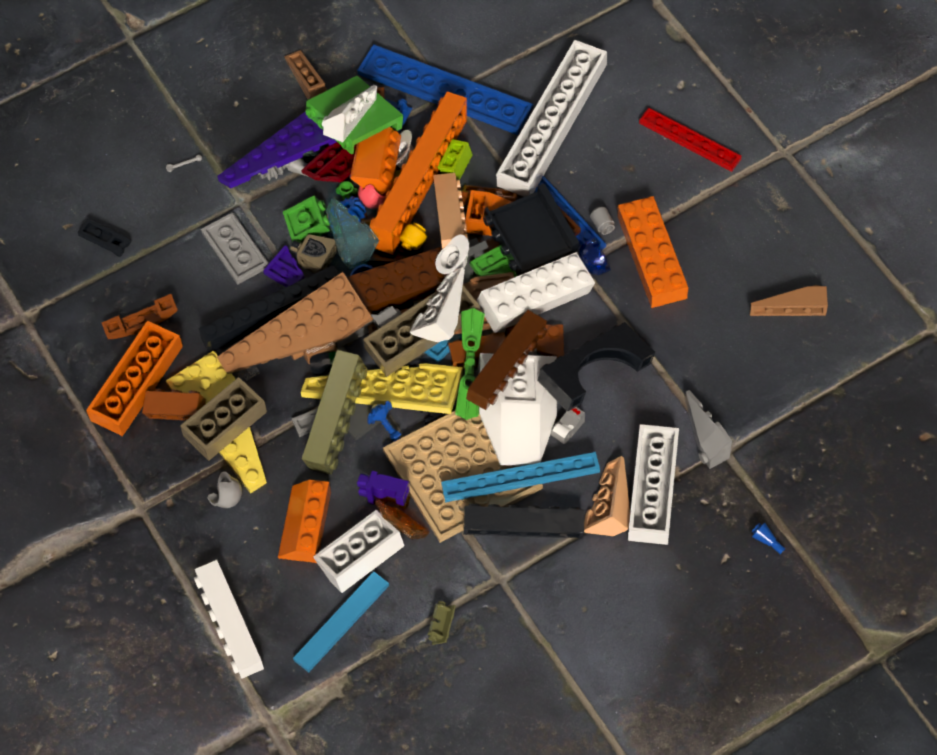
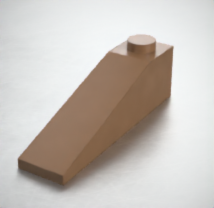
M301 50L284 56L308 100L327 91L324 81Z
M819 285L807 286L753 302L750 307V316H826L828 307L827 287Z

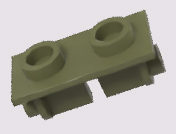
M438 601V604H435L433 618L438 620V622L431 621L427 634L429 636L428 639L432 641V645L447 642L456 605L446 606V603L443 601Z

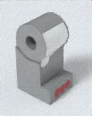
M577 407L568 412L566 411L553 427L551 436L565 444L585 422V412Z

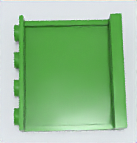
M355 76L307 100L306 115L324 130L322 122L325 116H328L332 110L370 86L360 77ZM377 93L376 101L344 142L334 140L352 155L354 154L355 144L390 126L396 131L402 129L403 114Z

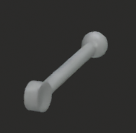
M196 155L195 158L177 163L175 165L168 164L166 166V170L168 172H172L174 168L189 164L194 161L200 162L202 161V156Z

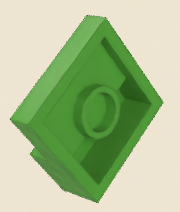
M312 196L283 211L292 242L294 240L301 242L309 234L321 236L330 231L329 225L332 223L329 216L324 213L327 208L323 200Z

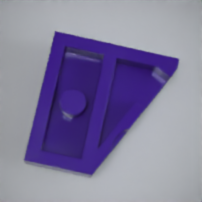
M284 246L263 270L264 275L284 287L305 279L302 270L298 267L287 246Z

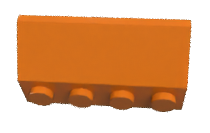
M388 127L357 143L350 179L363 189L367 185L372 184L380 195L391 190L401 135L393 128Z
M307 480L292 486L278 554L279 559L317 563L313 556L320 552L331 496L329 482Z

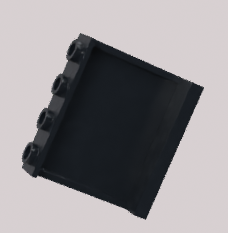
M545 183L538 186L537 192L492 211H489L488 207L485 208L483 221L487 227H490L494 241H498L502 255L507 257L510 269L515 271L517 276L578 251L579 241Z

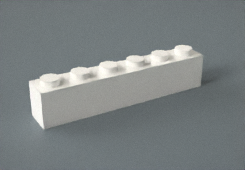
M215 560L196 568L197 576L194 577L198 589L202 587L204 593L201 596L205 605H210L211 610L208 612L212 622L217 621L219 626L216 628L220 639L224 638L226 642L223 645L227 656L231 655L234 660L230 662L234 673L239 672L242 679L263 670L261 658L218 561Z

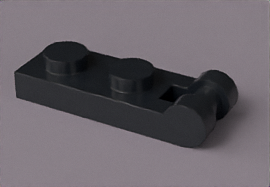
M88 218L77 232L78 236L113 252L118 257H121L125 247L131 244V240L126 236Z

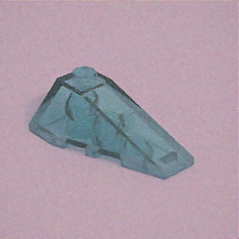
M335 198L331 199L326 209V214L339 256L348 269L367 264L379 242L378 238L367 224L360 223L356 215L352 216L348 213V209Z

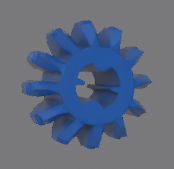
M351 196L349 199L345 198L344 201H340V204L335 207L334 214L339 224L349 228L351 225L355 226L358 222L361 223L360 220L365 218L364 214L367 211L359 198Z

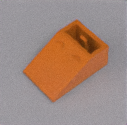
M471 190L465 219L467 233L492 236L490 227H487L483 221L485 208L488 207L489 211H492L512 201L490 192Z

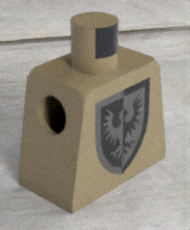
M309 234L303 243L294 240L291 245V251L297 252L299 265L315 274L330 266L338 251L337 240Z

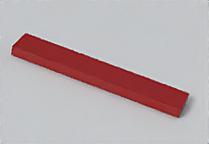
M648 108L639 119V124L731 172L742 158L736 152L651 108Z

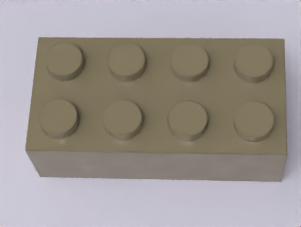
M238 377L180 425L183 437L209 461L267 412L265 401Z

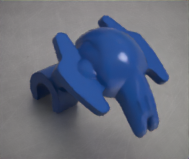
M386 401L385 405H373L371 413L368 415V424L380 421L390 434L393 442L401 439L399 437L401 433L395 430L391 423L388 422L389 420L386 419L389 410L392 409V404Z

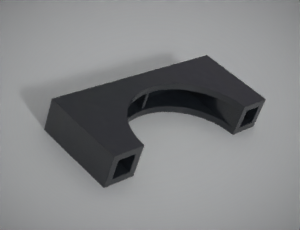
M624 322L619 326L615 325L606 333L599 334L592 341H586L581 347L572 349L568 354L559 356L554 362L543 365L539 371L540 374L537 381L568 412L581 405L585 397L586 391L578 378V372L584 366L599 360H613L622 362L638 372L651 364L655 351Z

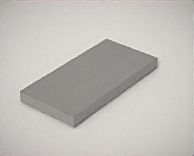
M233 212L201 229V233L237 285L262 272L269 263Z

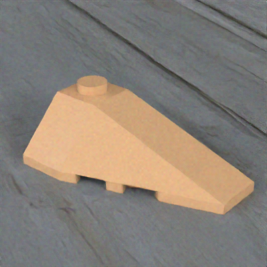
M620 456L606 464L599 481L601 485L600 490L597 494H594L592 498L594 501L593 507L588 509L585 515V533L615 536L629 528L630 505L624 458Z

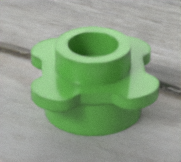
M345 181L336 188V193L340 194L342 199L345 200V198L349 199L352 195H356L358 190L354 188L351 182Z

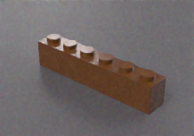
M527 310L470 385L466 399L484 410H487L490 404L494 405L498 399L499 392H504L509 383L508 380L516 376L519 365L523 366L528 358V353L535 350L539 338L543 339L546 335L547 320Z

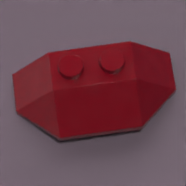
M338 142L329 145L307 164L301 172L317 181L343 182L351 175L357 144L354 145V154L352 155L346 149H343Z

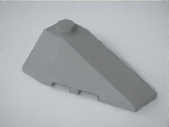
M690 390L686 391L685 403L698 447L699 458L703 464H707L709 469L730 459L732 440L719 422H713L712 414L709 411L704 412L702 403Z

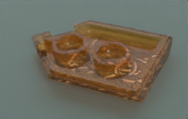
M376 499L375 503L381 516L410 539H422L430 533L402 510L396 507L392 508L385 505L383 501Z

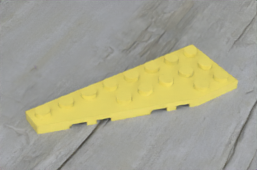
M212 351L166 380V383L171 390H180L183 393H189L191 390L200 392L206 399L207 404L235 380V377L232 373L228 374L225 372L217 358L218 355ZM249 427L219 453L251 494L267 482Z
M424 363L419 364V367L409 368L408 365L402 366V369L396 370L387 377L381 369L367 370L366 378L362 379L360 385L362 387L361 394L356 398L355 403L385 405L386 401H389L393 408L451 414L460 380L464 373L463 367ZM329 375L306 378L301 390V396L321 399Z

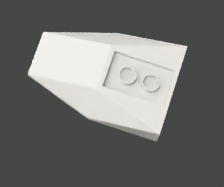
M480 353L478 375L494 354ZM528 355L524 365H519L516 376L508 380L509 383L504 392H499L496 403L494 405L490 404L487 410L479 407L480 418L500 465L525 466L541 462L557 416V400L537 380L541 367L554 362L557 359L556 356Z

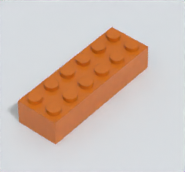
M654 196L618 205V220L651 308L687 299L688 285Z
M147 321L86 411L90 421L123 436L142 409L146 391H153L182 349L183 345L180 335Z

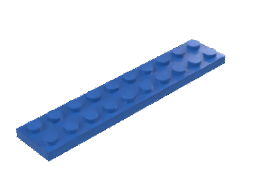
M374 44L357 70L360 76L437 105L440 98L444 97L447 91L466 97L468 117L516 135L519 134L533 109V104Z

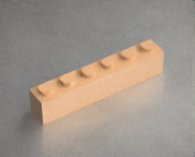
M455 173L433 175L442 249L457 235H465L468 238L460 180H456Z

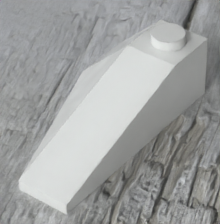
M377 86L369 87L332 110L328 116H325L322 122L324 127L323 135L344 142L376 101Z
M463 267L447 274L437 288L439 293L427 302L429 307L425 313H420L417 316L410 330L412 335L437 343L453 337L458 323L465 271Z

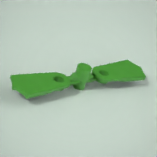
M475 308L461 311L462 346L466 351V361L464 363L466 375L460 380L455 415L465 420L479 416V406L466 399L470 386L465 384L466 380H471L473 383L476 379L472 376L474 375L475 366L474 352L480 346L485 313ZM468 341H473L475 345L470 347Z

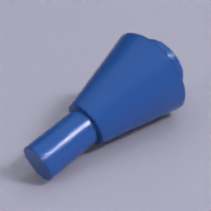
M759 523L752 530V533H754L752 538L771 546L780 555L785 550L776 541L775 536L766 523L763 525Z

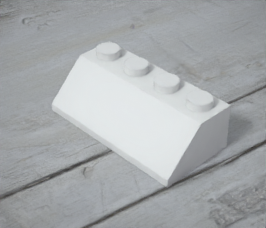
M375 510L313 557L330 582L343 593L403 548L404 543L400 532Z

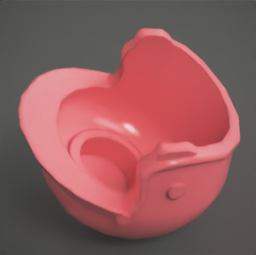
M372 184L367 185L365 189L359 186L358 198L366 208L378 209L380 204L385 202L387 192L380 195Z

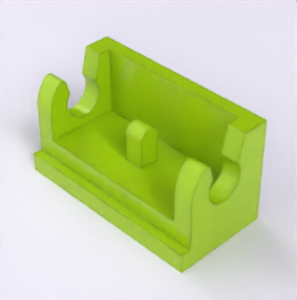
M451 140L438 165L441 174L455 173L456 180L461 179L473 155L469 143Z

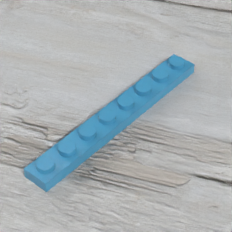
M596 452L442 481L441 485L446 503L600 473V467Z

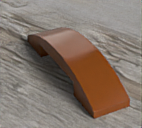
M172 294L154 300L155 305L122 319L118 315L102 322L107 338L116 339L139 333L147 321L158 325L178 311Z

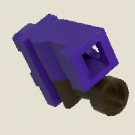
M372 471L370 476L360 474L357 481V486L360 487L358 493L360 496L367 497L369 504L374 505L376 501L380 505H384L390 501L396 502L400 508L407 509L411 494H409V481L382 474L378 475V472Z

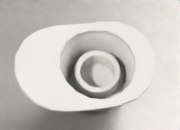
M404 130L400 133L401 141L396 166L402 168V165L407 163L410 151L414 150V147L411 145L412 133L409 130Z
M465 235L455 236L438 254L435 265L439 273L449 274L455 269L465 268L469 251V241Z

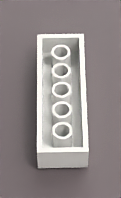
M577 252L481 291L476 302L480 305L481 311L485 313V318L494 333L517 324L527 310L539 315L588 294L595 282Z
M640 424L628 541L668 545L679 428Z

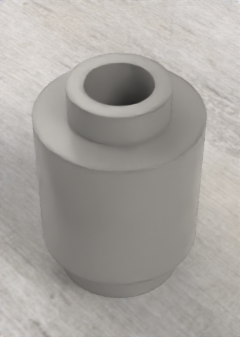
M605 207L593 209L590 218L598 232H601L603 235L611 233L615 226L608 210Z

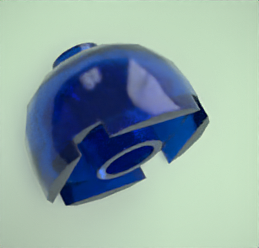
M593 237L582 244L579 249V257L589 274L602 275L611 271V267H606L608 265L607 259L598 243L594 244L596 238Z

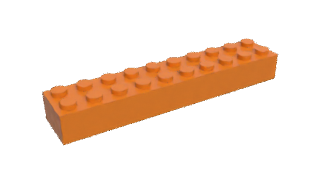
M447 91L445 96L440 98L437 110L432 112L429 124L426 123L423 135L418 137L415 149L410 151L407 163L402 165L399 177L395 178L391 191L387 192L384 204H380L376 218H373L370 222L372 232L370 239L372 240L373 248L392 255L394 254L401 241L399 238L406 225L410 224L434 182L433 175L439 173L438 165L451 140H457L467 122L466 97Z

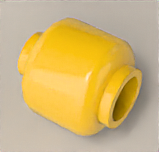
M417 223L407 224L399 236L402 242L401 246L408 251L412 249L419 250L427 239L426 230Z

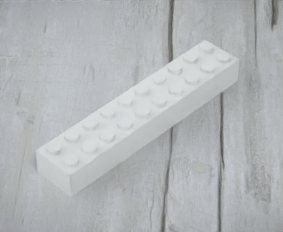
M574 40L496 174L497 187L517 193L523 197L534 193L542 176H544L607 65V51Z

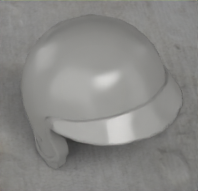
M224 471L221 472L218 478V494L212 493L207 497L214 506L231 508L240 501L242 487L237 479Z

